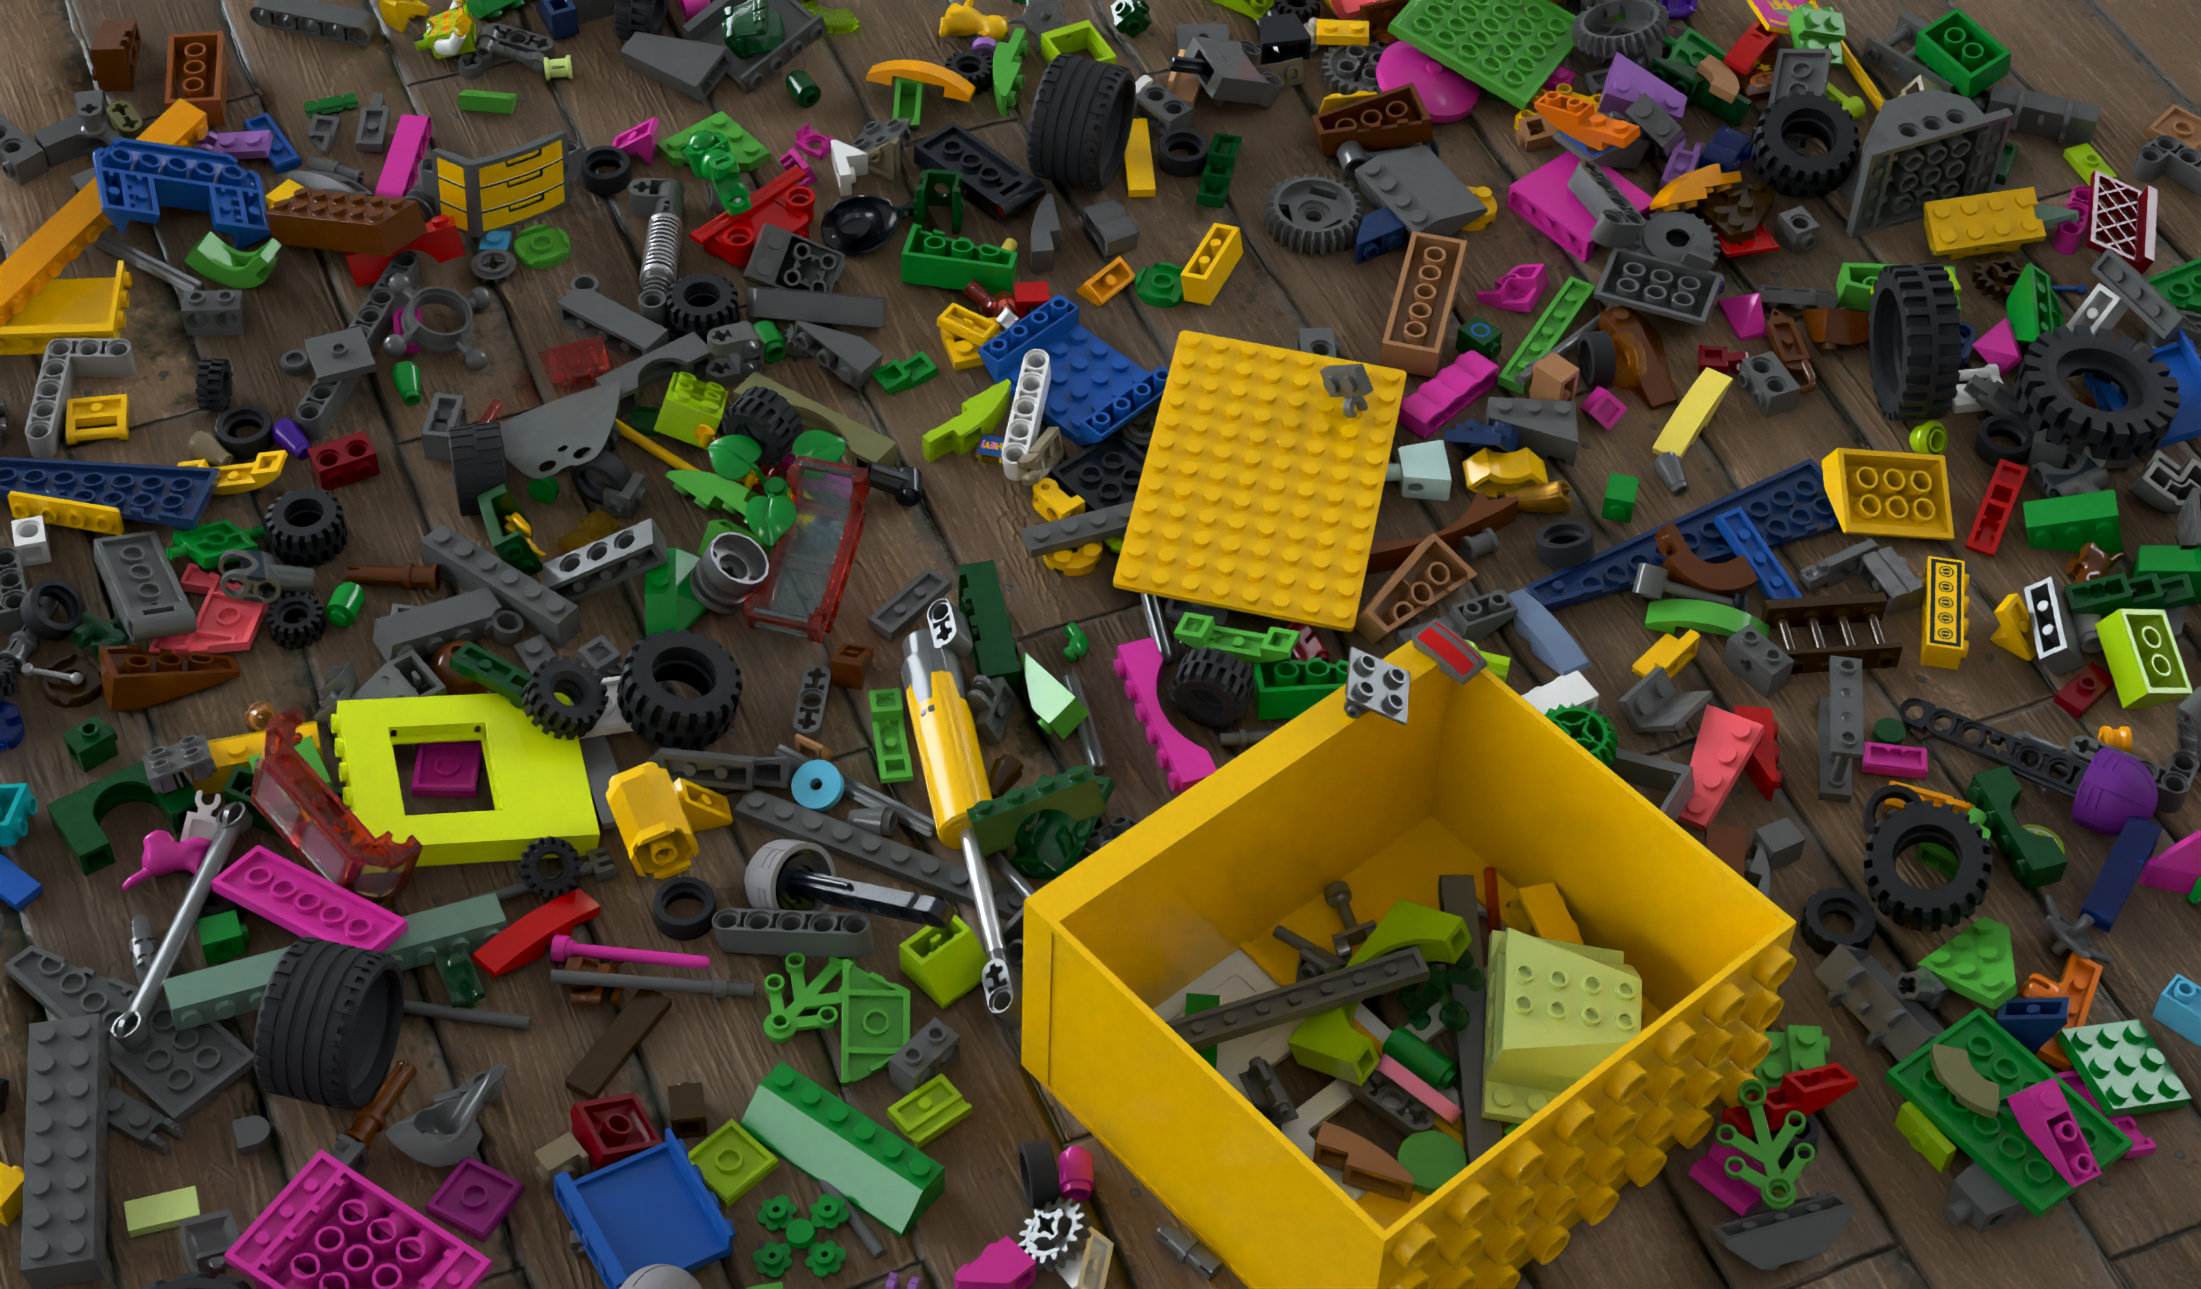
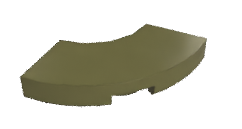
M1933 1043L1930 1049V1060L1941 1085L1944 1084L1956 1096L1955 1100L1967 1109L1995 1119L1998 1112L1999 1084L1986 1080L1974 1070L1969 1062L1967 1050Z

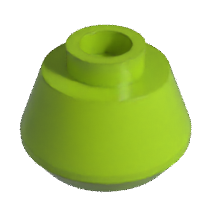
M1931 420L1916 426L1910 434L1909 442L1912 450L1917 454L1941 455L1947 447L1948 435L1940 422Z

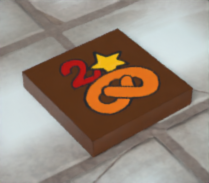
M1775 54L1763 56L1760 64L1746 75L1735 74L1739 81V92L1742 96L1751 101L1768 99L1770 97L1777 60Z

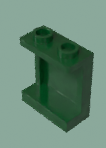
M503 483L478 495L477 499L492 546L499 557L529 577L542 571L543 563L520 531L508 534L503 527L506 524L503 518L506 515L511 516L514 512L518 513L531 527L528 517L506 485Z

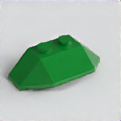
M2028 263L2007 298V317L2010 320L2018 346L2020 345L2026 350L2033 341L2036 342L2039 335L2046 331L2052 334L2054 328L2064 326L2063 313L2057 295L2050 286L2052 285L2050 276L2032 263Z
M667 547L668 563L645 572L646 636L653 633L660 635L663 630L672 629V632H679L680 629L687 630L708 609L697 600L691 591L689 583L690 572L701 557L679 547Z

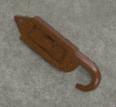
M1773 308L1770 319L1766 320L1764 327L1775 355L1788 372L1803 373L1806 384L1800 386V394L1810 393L1817 386V376L1810 363L1811 357L1794 319L1787 318L1777 309Z

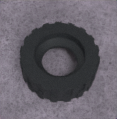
M1831 887L1827 890L1817 891V894L1812 895L1808 903L1806 902L1800 922V927L1802 928L1800 933L1804 937L1806 945L1810 946L1815 953L1821 954L1825 958L1829 956L1839 943L1868 950L1876 929L1877 916L1874 914L1873 906H1870L1868 900L1859 896L1857 892L1848 891L1846 888L1835 889ZM1830 913L1846 916L1853 921L1854 930L1850 934L1831 932L1823 926L1822 919L1826 914Z

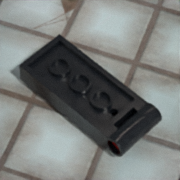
M952 122L914 145V162L925 170H953L963 173L962 197L993 218L995 216L1001 222H1004L1045 196V187L1038 178L1029 175L956 122Z

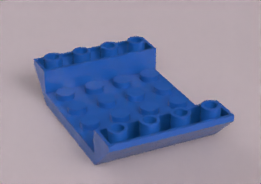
M1058 294L979 347L978 353L996 384L1005 379L1011 381V397L1014 399L1025 354L1033 349H1041L1047 352L1050 360L1051 381L1042 420L1052 427H1059L1061 434L1080 447L1102 441L1159 401L1163 396L1169 370L1161 365L1149 374L1079 324L1080 308L1061 294Z

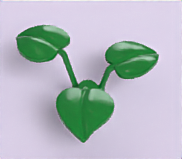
M809 430L802 433L793 443V455L798 460L793 463L787 480L780 477H772L769 480L765 479L759 467L754 464L761 457V448L750 437L744 435L724 436L711 443L708 451L715 472L726 480L743 479L749 474L750 468L755 471L761 481V485L764 487L765 496H755L748 502L745 511L746 520L754 535L766 546L773 548L777 541L791 529L797 517L796 507L790 500L788 488L793 486V479L798 467L802 465L804 473L808 476H819L827 473L841 459L845 451L846 442L841 437L821 430Z

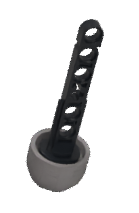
M779 839L769 842L756 852L745 870V889L749 903L754 909L809 911L816 905L813 911H827L830 905L921 925L927 923L930 927L946 929L955 915V911L950 905L935 897L920 896L912 892L836 877L835 866L829 853L820 845L794 839Z

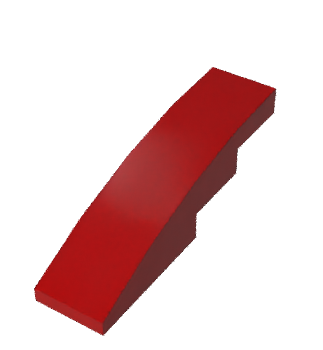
M2003 459L1999 460L1965 545L1966 549L1991 557L1995 556L2026 477L2028 467Z
M581 888L574 889L526 914L498 933L474 952L472 959L493 978L544 957L546 947L552 944L554 935L571 936L575 925L597 917L601 905Z
M1838 1063L1783 1074L1781 1086L1766 1089L1767 1096L1763 1110L1769 1131L1783 1127L1785 1116L1790 1111H1799L1806 1117L1857 1087L1859 1080ZM1753 1094L1751 1101H1757L1759 1099L1758 1096ZM1738 1106L1723 1110L1721 1117L1723 1124L1734 1126L1737 1132L1746 1138L1755 1136L1748 1109ZM1798 1119L1789 1120V1124L1798 1121Z

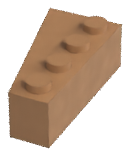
M1433 533L1413 550L1357 615L1354 628L1371 644H1374L1475 577L1477 573Z

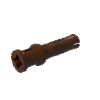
M407 563L403 567L347 565L345 570L346 582L356 584L403 586L407 590H413L414 587L431 588L433 591H438L441 585L440 564L436 563L432 566H415L414 563Z
M399 1060L396 1063V1066L369 1105L357 1111L356 1120L351 1128L342 1133L357 1142L364 1143L367 1152L370 1149V1142L375 1134L384 1129L386 1115L411 1079L417 1074L415 1066L410 1062H407L404 1068L402 1067L405 1064V1060Z

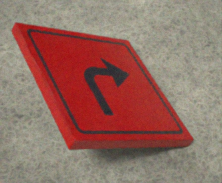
M1763 224L1762 226L1759 225L1755 239L1730 245L1719 235L1717 237V241L1721 243L1719 249L1725 258L1779 250L1778 244Z

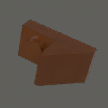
M844 643L830 656L833 685L862 690L866 666L873 660L874 648Z

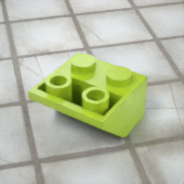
M954 915L946 929L927 925L899 945L900 970L943 1010L982 982L983 968L989 963L974 932L957 915Z

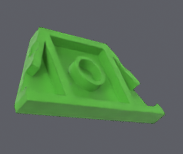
M843 959L841 1087H848L889 1068V1058L910 1040V990L897 983H889L884 977L874 972L869 974L853 966L852 961Z

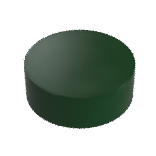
M1883 718L1876 722L1872 736L1876 743L1901 746L1905 738L1906 729L1896 719Z

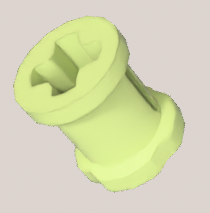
M570 55L560 59L543 58L546 81L559 77L573 79Z

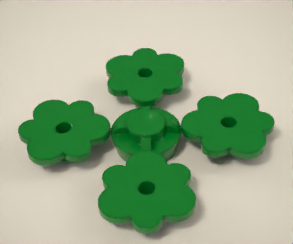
M831 1194L821 1195L818 1203L810 1206V1213L813 1215L811 1222L804 1218L794 1220L793 1216L796 1215L797 1208L794 1204H790V1200L786 1195H778L773 1200H764L762 1202L763 1209L759 1210L756 1215L758 1223L766 1225L767 1230L770 1232H775L778 1228L786 1230L785 1239L787 1244L781 1243L776 1245L775 1242H767L764 1249L756 1250L753 1254V1261L757 1265V1273L760 1275L768 1274L772 1279L782 1277L785 1269H789L793 1265L792 1258L790 1257L792 1253L791 1247L795 1249L809 1247L808 1252L810 1256L806 1258L805 1262L808 1268L813 1269V1274L816 1277L824 1278L830 1272L833 1274L840 1272L841 1263L847 1257L845 1249L837 1247L836 1243L832 1240H828L824 1244L814 1243L817 1237L816 1229L826 1227L832 1231L838 1227V1224L845 1223L849 1219L850 1215L848 1209L845 1208V1200L841 1197L835 1199Z

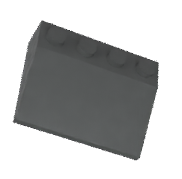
M1426 145L1378 155L1354 170L1359 191L1377 210L1387 207L1405 225L1404 239L1408 243L1412 231L1449 237L1488 212L1487 207Z
M1613 247L1593 298L1705 326L1716 305L1723 274Z

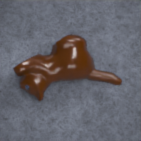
M2086 543L2081 548L2080 557H2073L2067 563L2066 575L2075 577L2071 585L2102 578L2107 574L2110 567L2125 557V553L2115 552L2109 556L2107 551L2099 548L2096 543Z

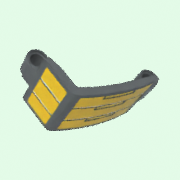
M563 130L521 146L473 160L450 151L435 148L431 151V158L423 159L418 163L419 185L424 194L435 198L436 217L440 215H447L448 217L453 215L458 231L471 237L485 236L492 230H507L541 218L568 205L571 202L570 179L582 170L581 145L576 140L568 139V133Z

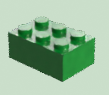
M1958 7L1917 32L1915 55L1942 78L1954 84L1953 88L1964 97L1972 98L2009 74L2011 52Z

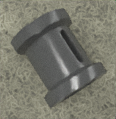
M1485 528L1478 535L1461 537L1459 546L1463 557L1468 562H1473L1480 555L1497 553L1499 542L1493 530Z

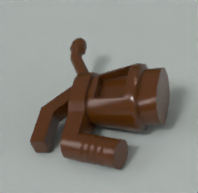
M630 945L626 947L629 949H633V947ZM579 956L578 958L569 957L564 970L616 974L614 970L623 964L624 961L601 964L584 956ZM567 984L571 985L572 989H594V992H571V1005H601L604 994L608 987ZM613 987L614 990L610 1004L618 1006L624 988Z

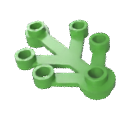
M798 952L788 954L785 964L786 970L790 973L794 1001L785 1010L782 994L785 991L784 978L779 974H771L766 977L764 981L765 992L769 995L772 1012L765 1018L763 1023L766 1036L775 1043H786L793 1038L796 1031L815 1028L826 1030L835 1028L838 1024V1012L833 1006L842 1005V986L838 992L821 994V992L836 976H842L843 959L839 958H846L852 961L855 967L856 958L829 957V964L806 988L804 971L806 969L805 956ZM792 962H800L799 965H791ZM771 984H779L778 987H770ZM821 1008L817 1015L799 1017L805 1010ZM825 1016L833 1017L830 1020L823 1019Z
M1748 1079L1739 1087L1738 1100L1744 1108L1749 1110L1758 1144L1739 1134L1735 1127L1730 1124H1723L1717 1128L1716 1142L1723 1148L1734 1147L1763 1164L1766 1176L1746 1166L1745 1161L1739 1156H1731L1726 1160L1724 1172L1729 1179H1742L1761 1190V1198L1768 1207L1775 1210H1784L1795 1202L1797 1190L1794 1182L1803 1168L1813 1163L1815 1150L1809 1143H1799L1796 1145L1792 1161L1781 1174L1778 1160L1794 1136L1804 1131L1806 1118L1799 1111L1787 1113L1784 1126L1772 1142L1763 1110L1767 1096L1766 1087L1759 1080ZM1748 1094H1755L1759 1099L1752 1102L1748 1101L1746 1096ZM1798 1119L1802 1124L1798 1127H1793L1789 1124V1120ZM1729 1132L1733 1135V1138L1724 1140L1720 1134ZM1805 1150L1811 1156L1807 1159H1802L1798 1156V1152ZM1731 1164H1738L1742 1169L1739 1172H1732L1729 1166ZM1779 1189L1785 1193V1196L1776 1198L1772 1192Z

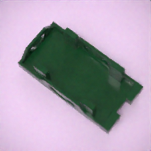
M1056 773L1054 777L1061 775L1063 773ZM1041 774L1039 780L1048 777L1047 774ZM1095 776L1104 804L1106 805L1115 788V784L1111 777ZM1055 809L1040 810L1039 812L1037 811L1033 826L1030 830L1026 831V825L1032 823L1036 812L1031 814L1021 823L1015 837L1016 848L1009 862L1024 878L1056 879L1074 866L1101 813L1075 822L1073 818L1063 811Z

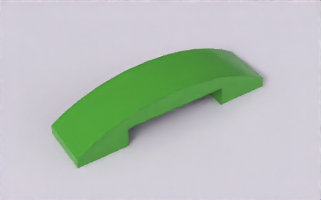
M1665 599L1649 602L1644 628L1674 634L1675 628L1678 626L1730 637L1750 624L1768 639L1770 626L1746 612L1723 604L1694 599Z
M1189 612L1184 613L1174 631L1175 638L1195 649L1201 650L1202 647H1208L1211 650L1214 648L1221 649L1222 652H1228L1242 662L1252 663L1274 662L1289 658L1301 636L1300 631L1270 627L1267 634L1216 626L1213 616Z
M900 688L869 690L872 728L880 782L882 784L913 781Z

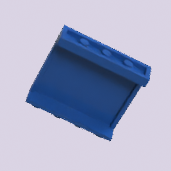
M2181 329L2178 330L2177 343L2151 350L2156 354L2153 362L2164 361L2171 371L2168 377L2176 378L2179 385L2177 393L2180 394L2178 411L2162 443L2156 449L2201 436V359L2197 354L2194 341L2188 339ZM2083 372V379L2101 411H2117L2127 405V399L2119 391L2120 386L2113 381L2110 384L2092 378V373Z
M670 1128L665 1129V1142L576 1180H572L567 1171L554 1176V1196L607 1289H619L629 1276L649 1265L669 1264L690 1273L733 1254V1238L736 1237L735 1227L729 1218L724 1219L720 1212L717 1196L713 1191L708 1192L704 1185V1177L697 1164L692 1166L688 1159V1150L684 1141L681 1138L676 1139Z

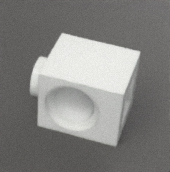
M43 516L11 521L14 547L19 553L22 566L26 567L52 562L49 538Z

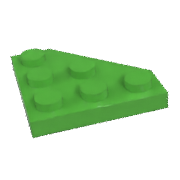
M723 111L656 144L657 153L672 166L684 167V164L689 162L681 154V147L687 144L690 136L695 132L707 130L713 133H722L728 139L740 171H751L771 161L770 151Z
M1985 916L1917 963V969L1926 966L1950 990L1993 1010H1996L2017 994L2010 929L2008 926Z

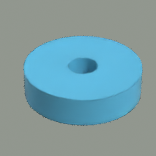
M812 760L803 764L795 772L791 784L792 794L802 807L816 812H824L833 808L840 801L844 792V780L841 773L830 762ZM817 782H822V787L819 790H813Z

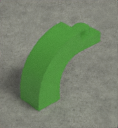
M209 231L195 244L184 261L198 273L218 284L247 289L264 283L277 265L275 262L279 257L275 254L282 245L272 238L255 252H241L231 248Z

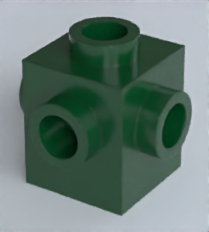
M1117 0L1111 5L1115 28L1120 33H1126L1133 39L1145 31L1152 23L1149 14L1150 7L1144 0Z

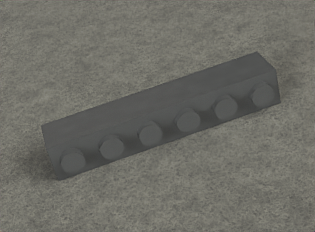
M442 523L420 541L424 566H432L434 563L440 564L441 576L467 592L489 587L501 605V611L509 610L516 612L522 617L525 628L537 635L542 634L545 640L561 649L581 631L579 610L576 604Z

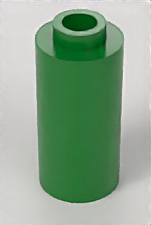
M1401 1025L1391 1032L1383 1045L1382 1054L1385 1053L1437 1092L1444 1088L1446 1090L1450 1089L1458 1078L1456 1062Z

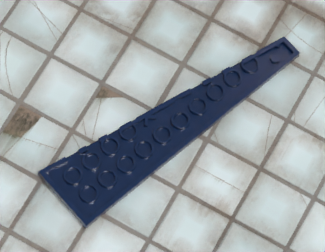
M0 456V499L8 500L7 495L10 491L115 507L120 510L121 518L173 526L181 531L195 530L221 480L219 468Z
M1810 458L1602 551L1581 565L1564 568L1526 585L1524 590L1539 601L1548 611H1553L1633 588L1639 563L1659 567L1667 559L1658 550L1654 536L1664 525L1673 521L1690 550L1701 560L1713 564L1737 558V556L1713 521L1716 516L1739 506L1744 510L1769 548L1841 529V526L1824 488L1823 470Z

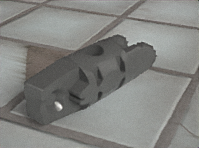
M139 913L131 921L132 933L128 946L134 972L141 985L160 947L158 937L154 935L150 919L144 914L141 915Z

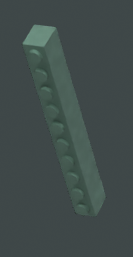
M496 893L486 894L403 916L402 918L407 920L408 931L382 953L393 956L401 971L429 965L433 962L477 951L498 933L506 929L507 921ZM289 947L164 979L166 1000L176 1032L259 1010L270 976L279 959Z

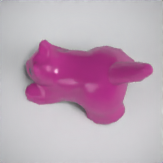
M163 830L151 832L143 840L142 870L128 877L122 885V889L129 890L152 876H164L175 871L187 870L195 874L206 855L211 840L193 837L178 843L169 832Z

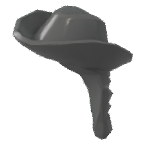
M502 1062L493 1065L487 1074L477 1081L463 1097L447 1099L429 1108L419 1110L416 1114L392 1124L385 1133L387 1138L396 1148L419 1162L433 1167L458 1164L476 1150L483 1136L479 1124L475 1122L477 1113L482 1110L484 1101L489 1097V1093L496 1086L497 1082L505 1077L508 1067Z

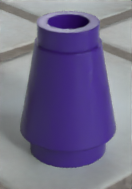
M290 418L279 420L271 430L273 440L299 460L308 458L307 449L311 448L298 423Z

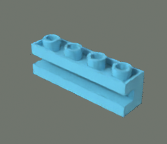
M2177 973L2161 993L2151 1017L2201 1047V987Z

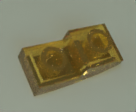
M593 511L579 518L576 530L559 538L557 548L570 553L616 532L620 527V521L610 517L604 511Z

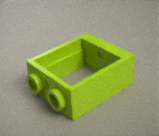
M1089 20L1041 33V55L1048 64L1061 53H1071L1087 48L1095 60L1116 65L1117 56Z

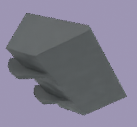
M1994 83L1991 88L1986 114L2008 108L2014 114L2009 133L2015 134V131L2051 138L2057 140L2058 144H2063V141L2079 145L2085 143L2090 145L2100 106Z
M1839 943L1814 971L1815 975L1831 990L1826 996L1825 1002L1831 1008L1845 1005L1871 1032L1866 1039V1045L1871 1050L1886 1047L1901 1062L1946 1030L1919 1002L1902 1000L1894 993L1896 989L1895 977L1868 950Z

